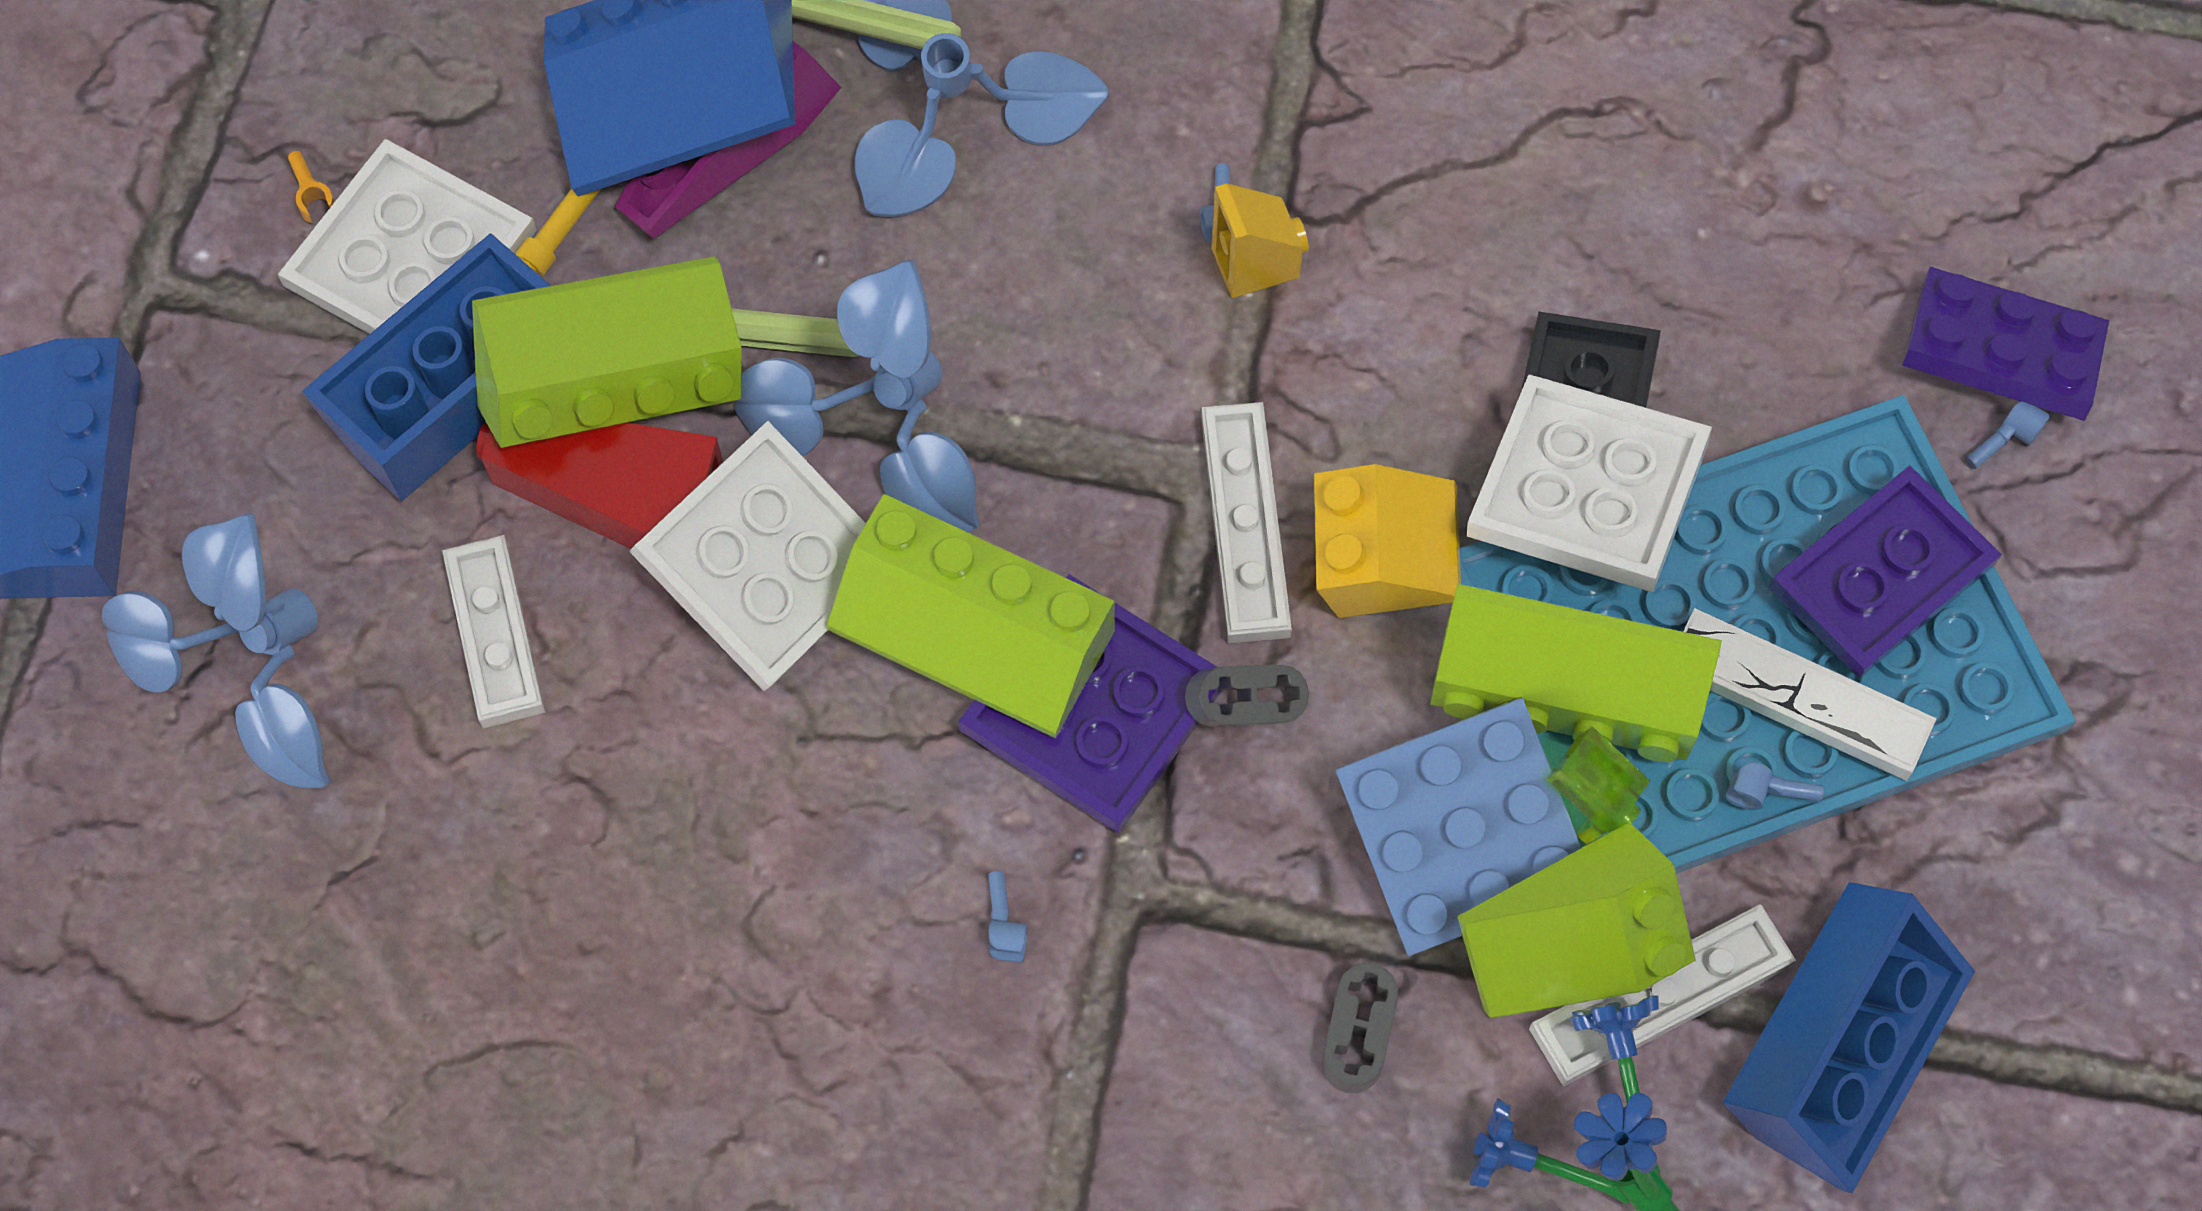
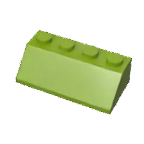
M716 256L472 300L477 407L500 448L741 399L742 347L721 265Z
M883 494L852 547L827 622V629L1056 738L1115 632V601Z
M1457 584L1443 639L1430 705L1443 707L1447 714L1459 719H1465L1522 697L1537 734L1544 733L1546 730L1571 735L1577 743L1593 748H1606L1611 746V744L1638 750L1639 755L1657 762H1672L1676 759L1687 761L1699 735L1722 640Z

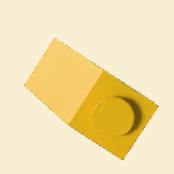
M1228 183L1215 187L1211 249L1231 298L1300 278L1302 253H1306L1309 250L1308 239L1302 221L1299 217L1290 218L1282 197Z

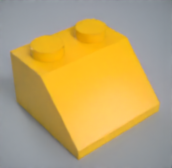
M1378 464L1314 473L1317 591L1338 618L1453 603L1457 584H1461L1457 484L1454 480Z

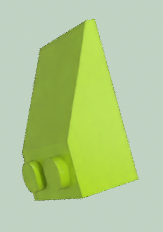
M1630 822L1457 916L1482 1006L1490 1018L1639 993L1696 961L1674 864Z

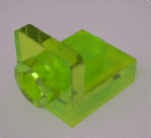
M1593 726L1576 738L1547 778L1556 789L1588 818L1576 834L1586 845L1628 822L1632 824L1641 811V808L1635 802L1650 783V780Z

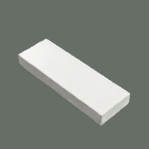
M502 535L442 550L478 720L482 728L546 713L509 546L505 536Z

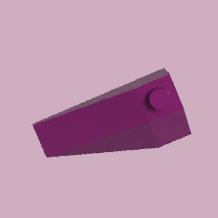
M793 41L795 125L629 179L615 207L653 239L801 135L842 87L803 47Z

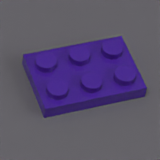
M1929 267L1922 284L1902 366L2085 421L2094 402L2109 320L2027 296L2020 292L2010 291L1970 279L1960 274Z
M1909 465L1772 578L1768 588L1860 679L1994 567L2002 554Z

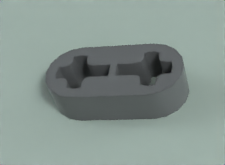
M1287 665L1224 666L1201 670L1190 679L1185 694L1187 709L1192 717L1202 725L1207 726L1262 725L1294 721L1303 714L1308 705L1309 690L1305 678L1301 672ZM1274 686L1284 688L1285 701H1258L1257 689L1272 688ZM1217 688L1219 690H1237V702L1220 705L1210 703L1208 697L1209 690Z
M1361 963L1352 966L1343 974L1337 989L1323 1053L1322 1069L1326 1079L1336 1089L1345 1093H1360L1370 1089L1378 1081L1386 1057L1398 1000V986L1393 975L1386 968L1375 963ZM1363 982L1375 984V995L1385 999V1002L1375 1001L1373 1003L1368 1021L1355 1019L1359 1000L1355 995L1348 994V991H1360ZM1352 1034L1365 1037L1361 1053L1362 1058L1372 1062V1066L1361 1065L1357 1075L1345 1073V1062L1334 1057L1335 1054L1343 1055L1347 1053Z

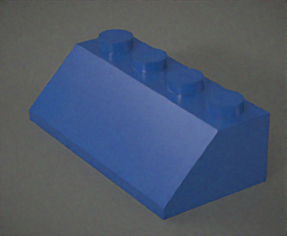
M490 233L314 380L302 393L357 460L402 502L478 437L483 423H486L477 407L472 300L551 285Z
M1849 882L1772 1017L1766 1024L1764 1031L1741 1071L1735 1078L1723 1103L1756 1140L1838 1189L1853 1193L1975 970L1912 893Z

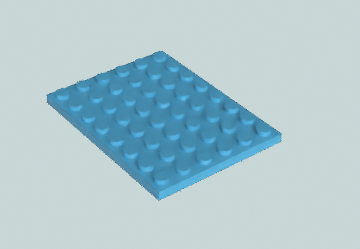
M1905 395L1700 465L1654 592L1484 541L1460 548L1462 585L1681 632L1684 631L1694 608L1937 718L1908 781L1712 691L1709 692L1698 738L1687 761L1676 759L1672 762L1652 761L1639 755L1638 750L1612 744L1606 748L1588 747L1577 743L1571 735L1546 730V732L1537 735L1581 848L1630 822L1674 864L1677 874L2065 733L2076 723L2070 708L1995 566L1860 679L1768 588L1772 578L1909 465L1973 526ZM1751 762L1767 766L1771 769L1772 776L1782 777L1785 780L1823 785L1824 796L1820 802L1781 795L1775 796L1767 793L1762 808L1758 810L1744 809L1730 803L1726 799V793L1732 775Z

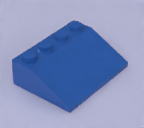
M593 0L545 17L544 65L571 188L577 196L795 125L792 0Z
M119 337L54 339L0 356V599L116 596L140 381V370Z

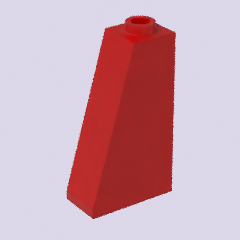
M627 422L500 448L488 424L483 423L478 434L476 449L477 457L483 461L493 485L629 549H632L723 463L717 437Z

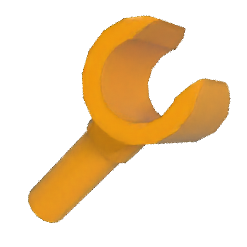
M293 151L288 155V160L299 183V189L295 197L296 204L304 220L308 223H313L307 210L309 204L314 200L322 199L327 201L329 207H331L335 200L327 185L317 182L312 177L300 151Z

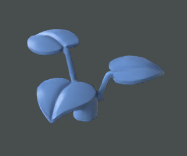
M864 0L950 22L953 20L947 0ZM951 33L937 34L931 37L921 50L857 34L859 44L866 57L873 64L886 71L902 70L916 58L922 64L924 80L929 89L927 91L928 100L924 123L920 132L908 121L893 119L874 125L860 140L855 155V173L863 196L865 209L875 216H906L927 208L944 195L955 175L956 155L949 143L930 136L935 126L938 103L941 97L949 98L960 95L968 88L971 80H977L997 100L1008 101L1005 107V120L1009 129L1025 142L1043 146L1064 142L1079 132L1106 102L1109 89L1087 67L1065 56L1051 52L1032 51L1010 60L1004 74L1007 89H1003L983 71V66L980 63H971L969 48L965 41L957 35Z
M906 260L888 269L861 277L844 290L838 301L837 321L845 343L854 353L863 357H870L871 368L877 371L876 375L869 380L831 396L815 399L814 378L805 366L796 361L786 358L765 359L754 364L741 374V399L733 402L735 404V411L743 424L753 435L769 421L801 456L811 452L822 439L824 431L823 422L818 411L828 410L871 391L875 392L877 399L884 406L896 410H907L908 413L897 435V444L901 450L885 457L880 465L881 482L885 494L966 532H971L980 526L976 510L975 476L971 464L961 447L951 438L936 432H923L911 440V433L918 417L927 410V406L922 399L936 390L942 381L940 362L930 351L931 326L928 304L918 270L913 260Z
M253 513L204 525L187 536L182 548L183 568L192 592L202 603L215 607L214 613L217 619L226 620L228 623L188 636L173 637V620L170 611L164 603L145 592L128 591L113 597L104 605L102 609V622L104 627L107 628V639L118 664L137 686L150 692L160 693L167 691L179 682L182 676V663L177 650L194 647L239 632L242 642L249 650L255 653L272 654V658L251 683L250 690L253 699L240 703L236 708L235 718L240 740L253 762L269 776L280 782L299 788H322L332 783L324 767L320 732L308 704L297 692L285 685L271 684L267 686L269 680L279 667L295 656L290 645L315 632L318 625V615L310 598L295 588L287 589L266 600L262 553L255 515Z

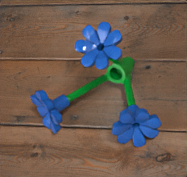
M1658 995L1649 996L1636 1004L1622 1008L1620 1002H1613L1592 1009L1577 1010L1572 1012L1573 1017L1570 1018L1575 1031L1590 1029L1595 1030L1599 1034L1605 1033L1611 1060L1618 1059L1627 1103L1626 1107H1623L1621 1098L1617 1093H1608L1598 1099V1108L1601 1116L1598 1117L1591 1112L1583 1111L1574 1120V1129L1585 1139L1589 1140L1577 1148L1576 1156L1578 1160L1588 1169L1601 1166L1600 1170L1604 1176L1538 1154L1539 1148L1537 1146L1515 1139L1512 1130L1514 1122L1509 1119L1511 1106L1497 1098L1488 1122L1487 1130L1489 1134L1480 1132L1474 1144L1473 1154L1481 1157L1477 1160L1471 1172L1469 1180L1471 1186L1487 1187L1491 1175L1496 1170L1502 1169L1505 1164L1529 1173L1534 1167L1604 1192L1623 1203L1630 1202L1636 1211H1680L1671 1200L1673 1190L1660 1175L1657 1156L1652 1149V1145H1658L1666 1140V1122L1660 1118L1650 1119L1653 1110L1652 1101L1646 1094L1640 1093L1634 1062L1631 1057L1638 1055L1632 1028L1637 1027L1643 1018L1650 1016V1012L1659 1009Z

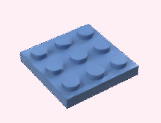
M1522 697L1335 768L1408 956L1461 937L1462 932L1457 916L1581 849Z

